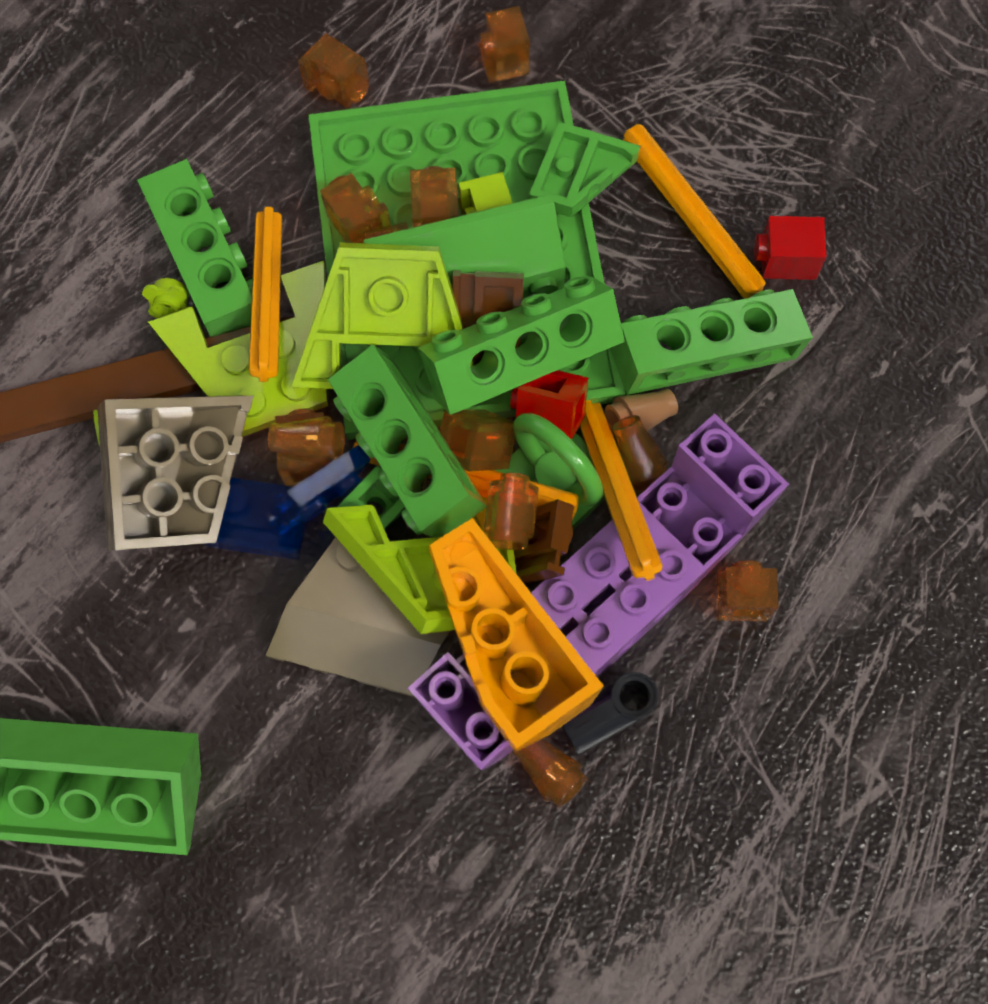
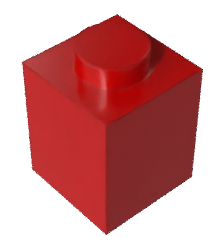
M769 216L763 234L757 233L754 245L755 261H762V277L764 279L816 280L826 260L824 217Z

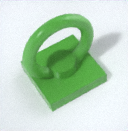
M522 413L516 417L513 423L514 436L520 448L498 467L496 471L577 494L579 496V505L576 515L572 520L574 530L605 500L603 485L593 466L586 443L576 433L571 440L556 425L539 415ZM514 506L520 513L527 511V509Z

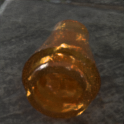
M637 415L628 416L613 425V431L616 435L618 449L633 488L635 490H646L667 471L666 468L669 461L643 426L640 417Z
M329 416L284 424L273 423L269 428L268 446L271 452L284 453L322 465H328L330 461H339L343 455L345 445L344 427L341 422L332 421Z
M544 739L536 741L516 752L512 751L520 760L545 802L552 800L557 807L564 806L574 798L587 781V776L581 771V763Z

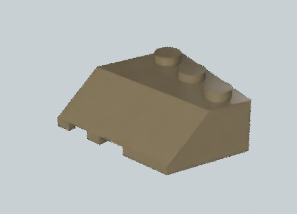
M254 395L107 399L97 406L107 551L216 543L231 486L229 483L236 455H239L243 440L241 436L246 416L250 412Z
M335 537L287 602L266 657L282 662L295 663L306 666L311 670L339 675L357 680L359 683L414 697L407 688L449 651L458 636L456 630L420 634Z

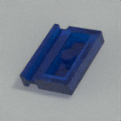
M359 445L352 448L289 489L272 514L274 516L268 519L266 524L279 538L302 521L305 523L311 521L329 503L338 497L340 499L345 498L362 482L363 479L359 475L370 462V457Z
M231 478L229 483L231 486L216 543H206L205 545L214 548L300 560V549L302 540L305 538L314 496L311 489Z

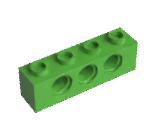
M185 159L137 179L210 337L251 327L253 278L245 281L241 272L242 269L248 267L237 242L228 245L224 237L225 234L231 231L220 207L211 210L207 200L214 198V195L203 172L194 175L188 160ZM193 212L192 214H190V215H188V216H184V215L187 214V213ZM210 247L204 252H199L202 248ZM229 282L222 288H215L219 283Z
M581 276L569 280L565 283V288L553 293L529 296L521 302V306L509 311L485 314L477 319V324L460 331L447 330L438 333L432 338V342L420 346L418 349L434 399L452 415L625 342L613 289L594 277ZM570 315L568 324L559 330L562 320ZM528 332L525 342L515 348L518 338ZM484 350L482 360L478 364L470 366L473 357L478 352Z
M793 289L776 293L773 290H764L750 298L735 301L731 298H723L705 307L690 309L687 306H682L669 311L665 315L649 318L645 315L630 317L621 323L625 342L610 349L626 394L630 395L795 360L813 336ZM704 335L710 336L714 341L707 339ZM660 343L668 345L672 350L665 349Z
M372 344L328 379L337 394V397L333 399L335 406L348 421H353L358 428L359 433L355 435L358 444L369 457L376 458L382 468L378 473L381 482L392 495L400 497L406 507L401 511L402 516L417 535L424 533L432 538L443 537L488 507L394 359ZM384 402L382 410L375 415L378 406ZM408 437L405 448L398 453L399 444ZM432 474L429 487L421 492L423 480Z

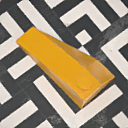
M471 518L429 545V552L481 707L512 749L516 752L549 736L588 708L604 687L474 519Z

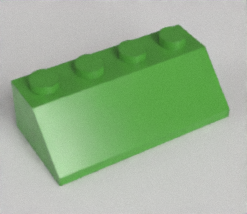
M552 194L364 239L366 244L438 246L452 290L454 270H460L461 273H475V271L524 273L523 300L535 294L553 293L563 289L565 284L566 266Z
M0 718V840L188 855L201 779L198 733Z

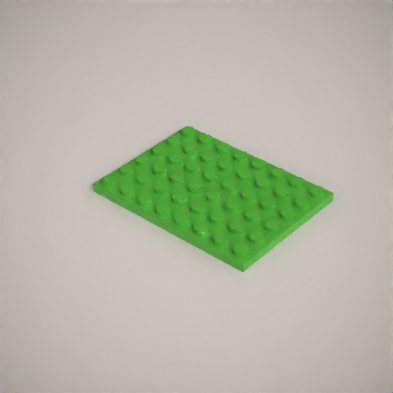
M565 81L309 114L327 278L329 277L340 242L364 243V239L463 216L460 208L459 182L503 172L512 202L528 200L529 193L558 122L573 125ZM589 203L572 217L556 213L566 266L565 283L581 276L594 277L604 283ZM570 315L562 320L559 330L568 324ZM528 332L521 335V345L525 342ZM341 343V369L371 345ZM375 345L394 359L437 427L516 416V409H512L510 405L513 389L450 415L434 399L418 349L420 346ZM610 348L559 369V371L589 377L586 401L591 400L592 404L613 403L615 397L626 395ZM384 402L378 406L375 415L382 410ZM344 417L347 439H356L355 435L359 433L358 428L353 421L350 422Z

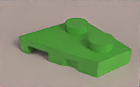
M559 121L529 193V199L552 194L556 213L572 217L637 162L640 145Z

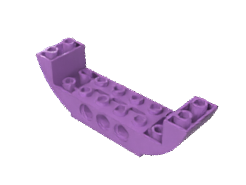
M714 413L678 446L671 468L637 497L663 564L662 571L654 574L655 579L645 581L644 578H635L633 576L613 520H611L561 565L565 568L563 576L545 580L531 594L596 677L599 678L699 585L700 581L761 519L789 486V483ZM447 652L407 688L480 770L493 765L513 751L507 740L481 707L464 654L455 660Z

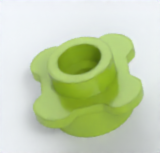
M162 278L157 280L154 285H146L143 288L142 295L148 299L150 304L148 312L154 318H160L190 307L187 304L189 291L180 281Z

